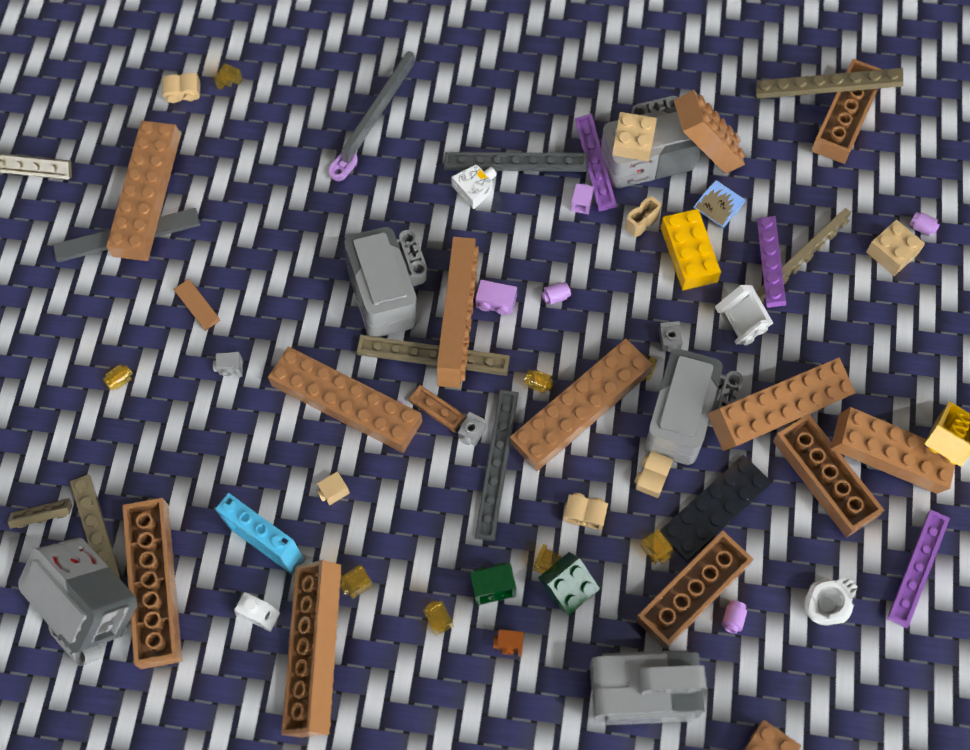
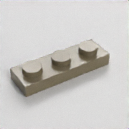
M69 498L12 512L7 523L10 529L16 527L24 528L28 524L44 523L52 518H64L70 514L72 503Z

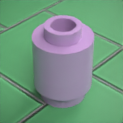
M916 212L910 226L914 230L930 236L931 233L935 235L940 224L937 223L938 219L923 212L921 214Z
M566 282L547 286L544 288V292H542L544 302H548L549 305L567 300V297L571 296Z
M732 600L726 606L722 626L725 627L727 632L735 634L737 631H742L747 614L746 605Z

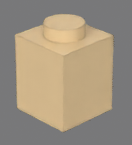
M338 471L317 483L320 489L317 491L322 502L326 500L329 506L350 494Z

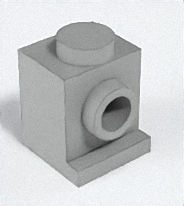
M679 321L660 323L659 337L662 351L672 352L675 349H681L682 338Z
M239 352L216 353V360L213 361V370L223 376L237 374L238 377H242L243 359Z
M469 412L458 432L460 441L466 445L472 444L476 446L487 428L486 420ZM471 427V428H473L474 430H473V431H469L468 428Z

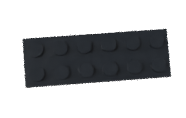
M742 455L669 521L658 534L688 562L761 495L772 482L745 455Z

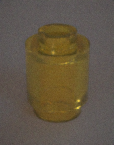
M120 364L105 374L106 377L103 380L111 391L114 389L118 390L132 380L131 375L133 373L127 365L123 367Z
M529 369L524 384L545 394L546 391L550 392L554 381L551 380V375L536 369Z

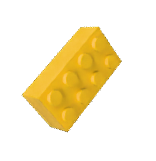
M699 209L664 216L661 230L682 291L717 283L721 270Z
M949 401L936 419L925 442L928 449L933 453L943 455L949 463L962 467L970 456V413Z

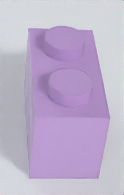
M480 280L475 299L476 308L482 311H495L501 315H512L517 298V287Z

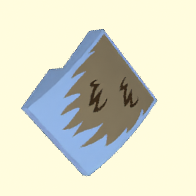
M716 180L698 200L694 209H699L701 214L724 229L746 200Z

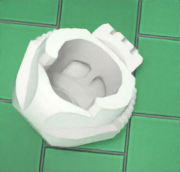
M822 578L815 581V583L813 582L805 599L807 615L812 621L820 625L845 622L853 611L852 599L855 596L857 585L851 578L839 580Z

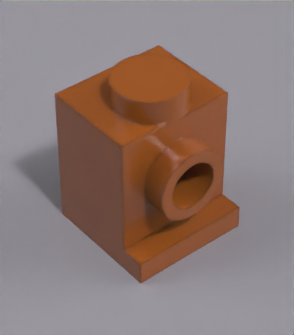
M499 630L498 636H494L493 648L506 655H513L514 652H518V656L522 657L524 632Z

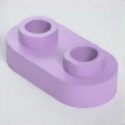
M341 152L329 167L331 179L334 181L344 180L357 165V154L355 153L351 159L352 161L348 164L343 162Z

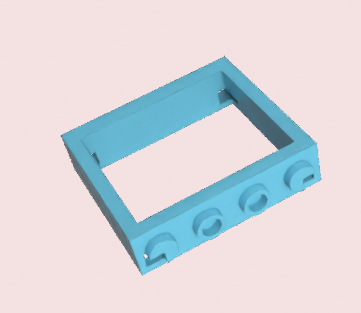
M230 493L216 507L215 510L231 531L291 575L294 574L296 566L301 565L305 560L293 539ZM283 538L288 540L286 544L281 541Z

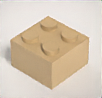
M620 112L612 155L649 162L657 118Z
M895 220L871 242L866 253L895 276L920 253L925 243L898 220Z

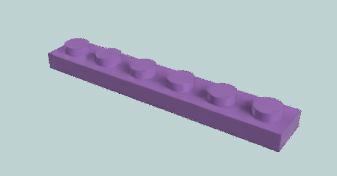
M592 113L575 118L583 152L587 153V167L592 186L594 187L599 212L615 208L617 205L601 152Z
M776 216L757 218L767 308L786 306Z
M933 510L928 512L887 620L905 628L909 627L950 520L949 517Z

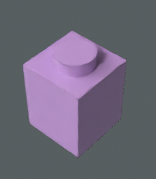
M576 183L571 211L589 214L593 198V186Z

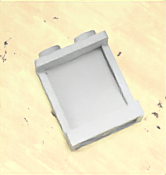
M740 285L715 306L717 312L725 313L738 336L734 341L736 344H751L756 336L768 331V327L773 324L752 285Z

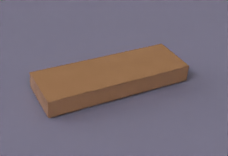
M189 279L174 288L175 293L205 331L221 321Z
M421 385L408 398L410 403L454 433L466 419V415Z

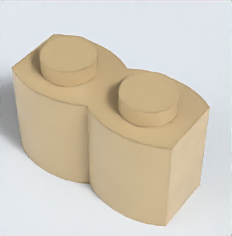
M185 73L182 75L164 76L162 95L165 101L176 103L182 100L194 101L199 99L200 80L196 73Z
M653 196L646 198L640 204V207L633 209L628 214L625 230L633 237L641 235L647 226L654 224L658 220L662 204Z
M651 451L649 456L645 454L641 466H644L643 472H638L634 481L637 484L636 490L659 498L674 459Z
M581 493L569 494L563 521L595 530H602L608 503L597 497L593 499L585 498Z

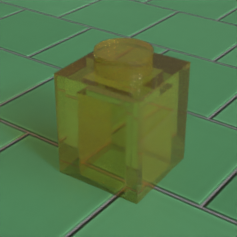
M659 529L643 539L640 545L654 565L659 562L663 564L671 558L670 554L673 548Z
M362 565L341 577L342 584L340 587L346 596L350 594L352 599L373 587L372 581Z
M442 600L438 603L433 601L426 605V609L423 611L435 636L454 627L453 621Z

